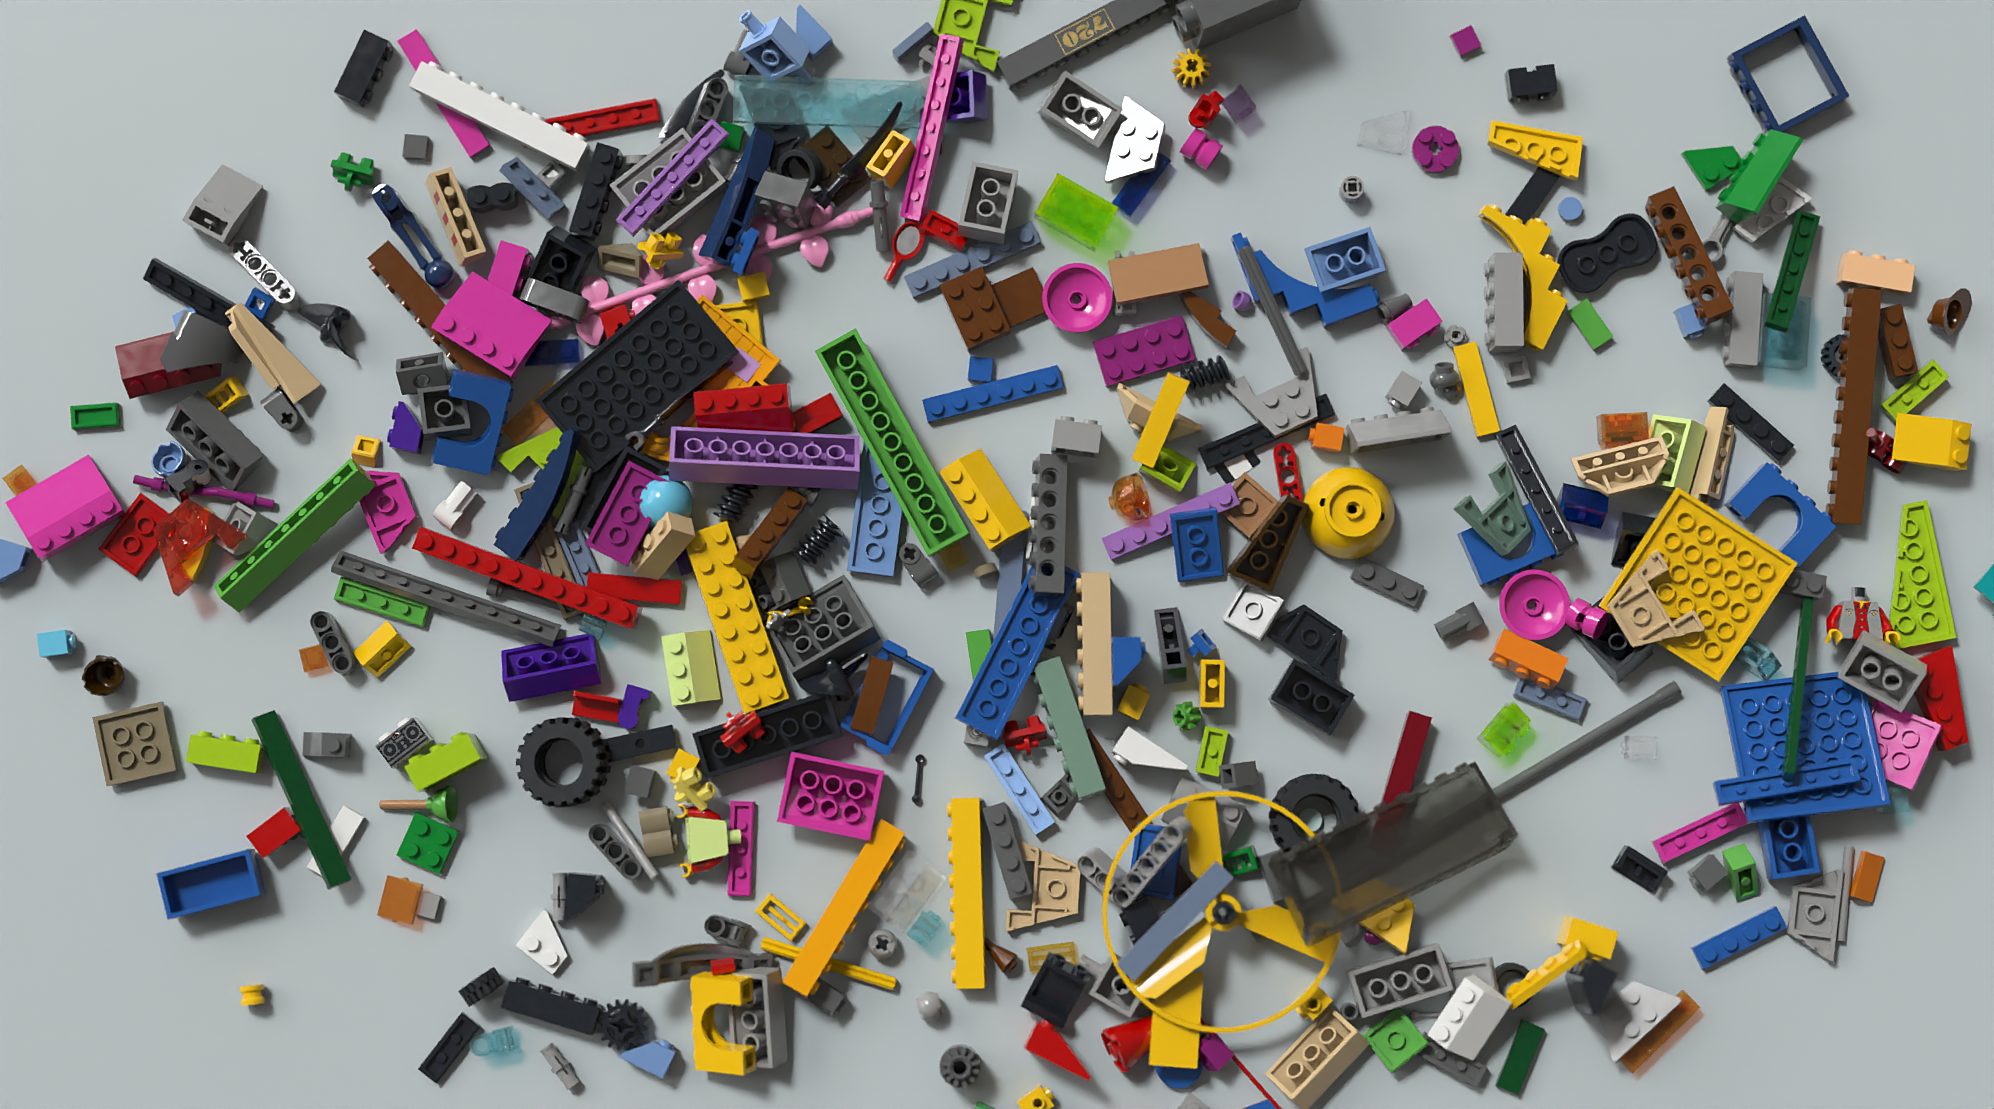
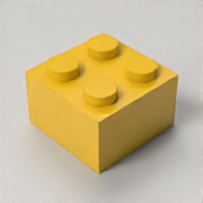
M1565 916L1557 943L1562 944L1563 949L1567 944L1574 943L1580 939L1586 945V957L1602 962L1603 958L1611 959L1619 932L1574 917Z

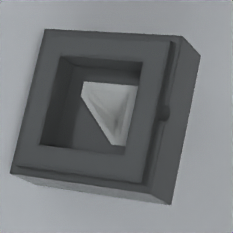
M552 160L536 176L554 192L570 175L558 163Z

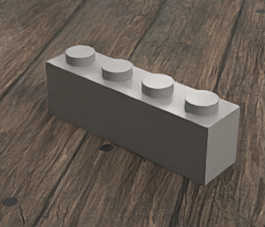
M1734 271L1730 274V277H1727L1726 291H1729V299L1734 309L1731 316L1727 317V323H1724L1723 337H1726V346L1722 347L1721 359L1725 360L1724 366L1752 369L1757 366L1763 273Z

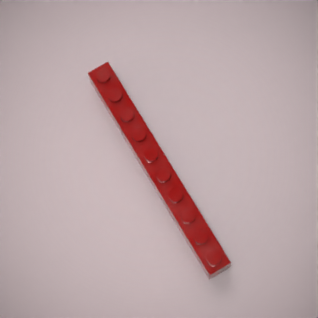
M419 527L412 547L414 550L630 629H636L643 607L425 527Z

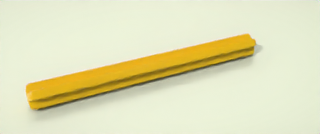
M767 937L762 939L760 945L762 950L796 960L802 948ZM830 958L829 960L832 962L829 971L893 990L897 982L895 977L838 959Z

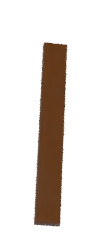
M1088 728L1086 733L1106 788L1104 794L1131 833L1137 827V823L1142 822L1148 815L1090 728ZM1179 865L1175 898L1193 885L1181 865Z

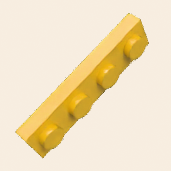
M1580 939L1574 943L1567 944L1558 955L1549 957L1540 968L1531 970L1519 983H1513L1506 991V999L1512 1002L1510 1008L1512 1010L1586 958V945Z

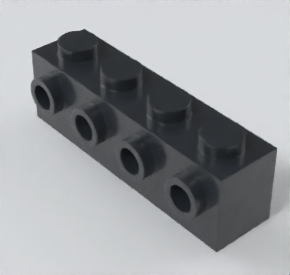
M597 142L569 227V231L573 235L593 242L596 236H599L602 229L601 219L603 213L606 214L610 201L608 197L610 191L613 192L610 184L617 180L615 178L617 170L621 169L624 160L620 149Z

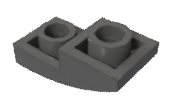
M1070 773L1065 774L1040 798L1056 816L1076 797L1072 796L1068 784L1072 782Z

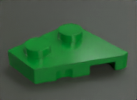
M1733 146L1686 150L1681 153V156L1704 191L1732 175L1742 166V159Z

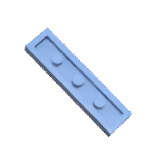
M1004 743L984 756L1035 835L1055 823Z

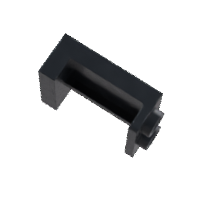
M1049 952L1027 991L1021 1007L1063 1029L1069 1014L1087 985L1091 973L1087 972L1081 965H1074L1066 961V958L1062 955Z

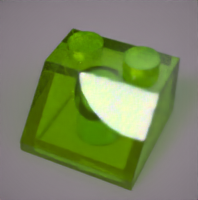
M1515 702L1506 703L1476 739L1497 757H1502L1503 754L1507 756L1514 749L1515 745L1513 742L1517 737L1522 738L1529 731L1530 727L1528 724L1531 722V719Z

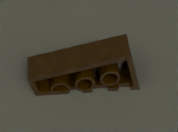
M1284 493L1226 571L1233 576L1272 592L1309 504Z

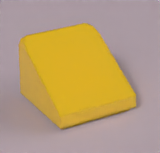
M358 435L351 453L352 460L359 465L375 467L381 439Z

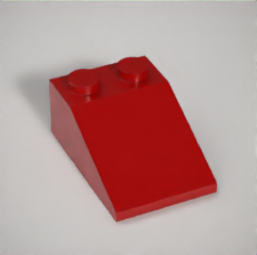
M1042 1019L1041 1022L1036 1020L1024 1044V1049L1089 1081L1091 1078L1090 1073L1058 1030L1055 1029L1056 1026L1045 1019Z

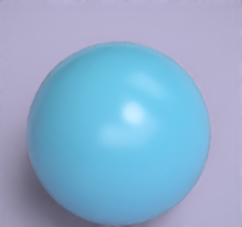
M663 475L660 477L669 482L653 480L646 485L647 490L643 489L640 495V499L643 498V501L639 502L643 516L645 518L647 516L652 518L649 525L650 528L653 529L667 512L690 517L693 510V498L684 482L670 481L668 475Z

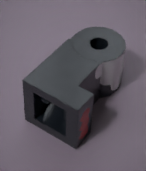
M201 459L194 460L166 477L165 481L168 492L182 505L188 502L191 492L199 487L208 485L211 481L207 462Z

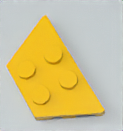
M1374 878L1342 894L1343 913L1406 955L1415 910L1414 902L1378 878ZM1334 898L1331 900V905L1337 909V900Z

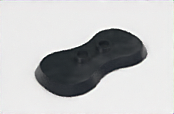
M1634 213L1623 214L1615 218L1599 235L1588 239L1575 240L1565 245L1558 255L1557 263L1560 264L1558 269L1563 280L1572 290L1579 293H1590L1599 289L1615 272L1624 268L1641 266L1649 262L1656 253L1657 239L1651 226L1643 217Z

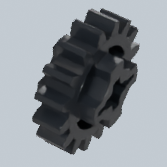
M617 999L615 1000V1006L611 1003L607 1004L608 1011H600L604 1018L597 1020L599 1024H602V1027L597 1029V1032L604 1033L601 1040L608 1039L609 1048L616 1044L618 1051L621 1050L622 1045L625 1046L626 1050H630V1043L638 1046L639 1042L637 1039H645L646 1036L642 1031L649 1030V1027L644 1025V1022L649 1019L641 1015L645 1011L644 1008L636 1009L637 1002L631 1006L629 1005V999H625L624 1004H621V1001ZM621 1009L618 1017L609 1018L612 1012ZM630 1011L635 1014V1016L638 1019V1022L633 1021V1019L630 1016ZM625 1019V1023L629 1024L630 1027H626L622 1031L621 1026L614 1023ZM608 1028H612L616 1033L615 1038L610 1034ZM628 1032H637L634 1037L625 1040Z

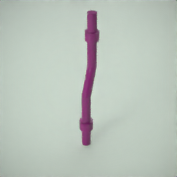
M139 475L134 476L133 484L150 487L151 490L157 492L162 490L168 492L166 482L162 478L154 477L152 479ZM199 487L189 494V497L218 496L244 502L246 506L254 507L256 505L273 509L275 500L258 497L256 493H241L220 487Z

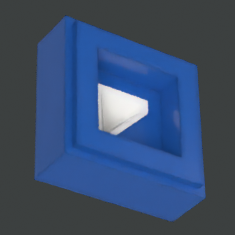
M255 287L252 289L244 306L251 313L266 319L275 299Z

